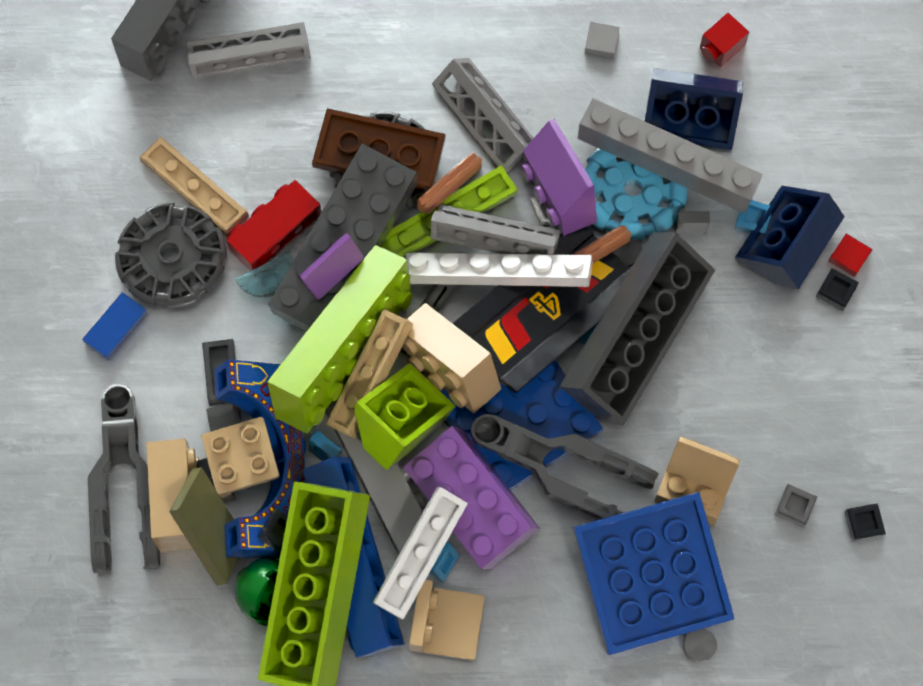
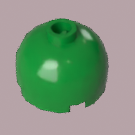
M261 558L253 561L243 568L236 578L235 600L241 612L262 626L268 625L280 561L274 558Z

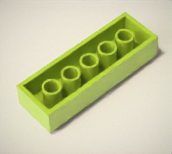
M377 245L372 248L267 381L275 418L306 434L314 425H318L322 421L325 411L331 402L338 400L383 309L399 315L402 310H406L409 307L413 295L410 288L407 259Z
M294 482L258 680L280 686H336L370 495L313 483Z

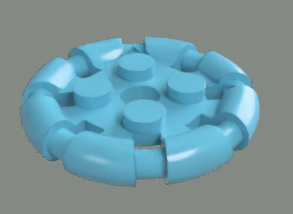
M599 148L586 160L588 164L585 171L594 184L595 197L602 195L604 201L603 203L596 202L597 222L593 223L602 232L604 230L610 232L620 225H624L631 232L632 236L630 239L645 240V237L652 235L653 232H665L676 223L678 211L686 206L688 188L673 181L663 185L661 176L626 160L617 163L615 155ZM598 170L605 173L604 180L596 176ZM628 184H635L639 186L641 193L637 196H630L625 192L624 187ZM661 200L669 203L668 208L658 206ZM614 212L624 217L621 223L611 219ZM648 217L650 223L642 225L639 220Z

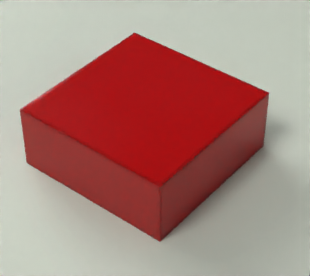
M846 233L828 262L855 277L873 249Z

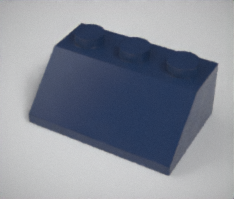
M653 68L644 121L696 145L732 150L743 97V81Z
M781 185L770 202L767 212L764 211L756 224L757 227L751 231L735 258L776 285L799 289L845 216L829 193ZM771 214L766 234L760 233L761 228Z

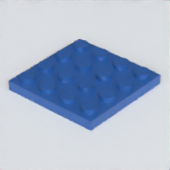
M556 360L517 394L499 381L501 390L475 414L465 406L463 408L458 407L445 390L442 389L440 391L456 406L444 422L448 428L451 426L462 428L471 440V424L476 418L485 414L496 415L547 439L577 434L591 440L603 432V427L596 417L559 387L566 374ZM474 443L510 490L533 477L531 471ZM560 449L552 450L545 456L543 465L547 468L569 453Z
M700 492L572 527L608 655L735 619Z

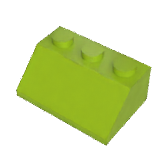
M409 363L354 405L363 449L387 471L436 432L456 406Z

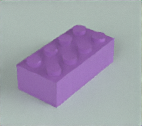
M451 426L404 466V469L429 501L436 488L441 487L468 503L452 532L481 569H492L540 529L462 428Z

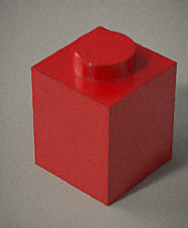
M726 13L703 34L699 48L707 60L715 62L721 68L746 45L749 31L730 13Z

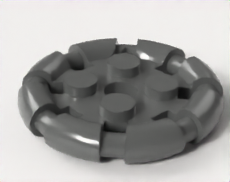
M175 203L152 206L146 209L145 214L136 219L134 217L120 234L117 242L120 245L119 251L115 253V265L118 276L122 283H126L129 286L128 291L134 297L148 305L156 307L157 304L167 305V308H177L198 301L197 297L205 291L209 293L219 282L224 272L223 258L227 257L224 235L219 227L214 226L211 221L212 218L207 213L187 204L185 207L175 206ZM174 218L182 219L181 226L171 225ZM152 223L156 226L148 232L145 230ZM203 230L205 234L198 239L195 233ZM141 246L140 254L131 253L132 248ZM173 247L179 250L178 256L173 260H166L162 257L163 252L167 248ZM202 254L211 255L210 262H204ZM143 269L146 275L138 279L136 275ZM194 275L198 282L189 287L185 281ZM161 284L165 287V284H169L168 292L158 291L159 285Z

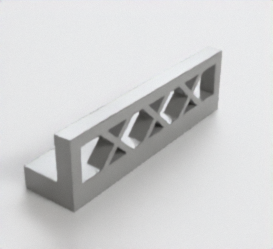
M304 22L186 42L188 62L193 78L311 58ZM300 32V35L286 37L287 34ZM258 39H267L266 41L257 42ZM229 44H238L237 46L227 47ZM209 49L208 51L194 52V50Z
M470 58L453 59L434 80L432 85L498 167L502 165L508 173L523 157V150L534 138ZM451 75L457 80V93H450L444 85ZM465 98H471L474 101L475 116L468 115L464 110ZM482 120H489L493 125V138H486L482 133ZM500 142L507 143L515 152L507 161L500 155Z
M440 204L438 211H434L431 219L430 239L498 254L555 255L561 230Z

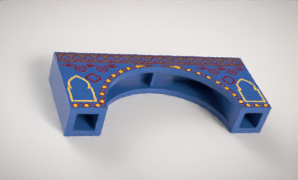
M228 359L214 369L216 400L225 401L239 407L252 419L264 418L280 474L279 478L272 480L265 502L254 515L238 517L224 525L226 557L280 559V554L257 536L273 510L278 509L288 516L294 482H304L305 480L303 469L305 468L304 453L306 442L302 431L275 418L267 383L281 364Z

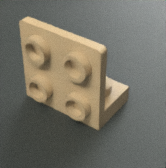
M263 417L254 418L201 435L215 489L224 503L236 500L235 491L279 478L280 474Z
M679 437L654 502L660 503L700 492L708 524L715 526L726 494L739 467L740 460L727 453L699 444L694 440Z
M425 580L417 594L409 641L410 651L471 661L475 660L484 596L434 588L433 581Z

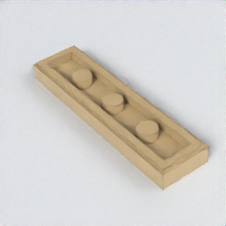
M162 137L156 140L139 157L146 167L191 206L207 213L212 218L211 221L214 226L219 227L227 237L236 225L242 224L249 217L248 212Z
M383 309L326 425L356 439L359 427L354 405L386 380L413 326L412 322Z

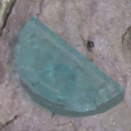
M289 251L235 279L237 285L245 293L254 297L267 298L273 296L293 262L291 252Z

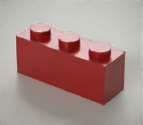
M296 180L289 185L284 184L276 191L271 201L266 205H259L252 212L251 218L243 225H236L229 232L226 239L229 251L255 275L318 220L322 213L320 203Z

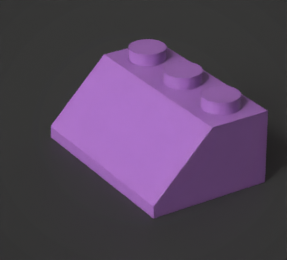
M549 120L523 150L524 164L521 165V170L526 181L533 182L535 186L534 193L540 204L545 203L548 208L546 212L553 227L558 226L563 236L597 222L595 188L556 120Z

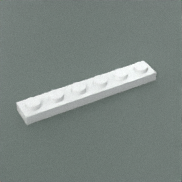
M407 253L405 258L408 260L410 284L589 287L593 266L592 255Z

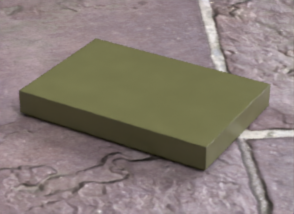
M202 467L191 470L169 512L217 586L227 584L239 559L236 557H226L224 525L234 520Z

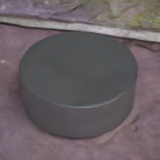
M704 628L689 632L683 642V650L686 656L698 663L711 659L717 649L715 636Z

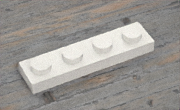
M441 487L436 488L372 602L373 604L401 620L405 618L466 508L467 502Z

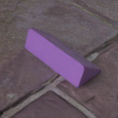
M344 234L300 275L301 282L319 300L363 260V254L348 234Z

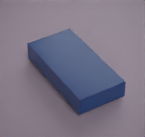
M122 292L82 340L98 354L109 360L148 312L144 307Z

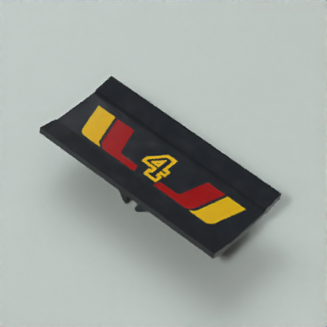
M588 226L565 236L561 233L555 255H572L598 238ZM611 252L593 263L589 287L498 285L452 324L491 353L499 381L517 394L598 324L631 268Z

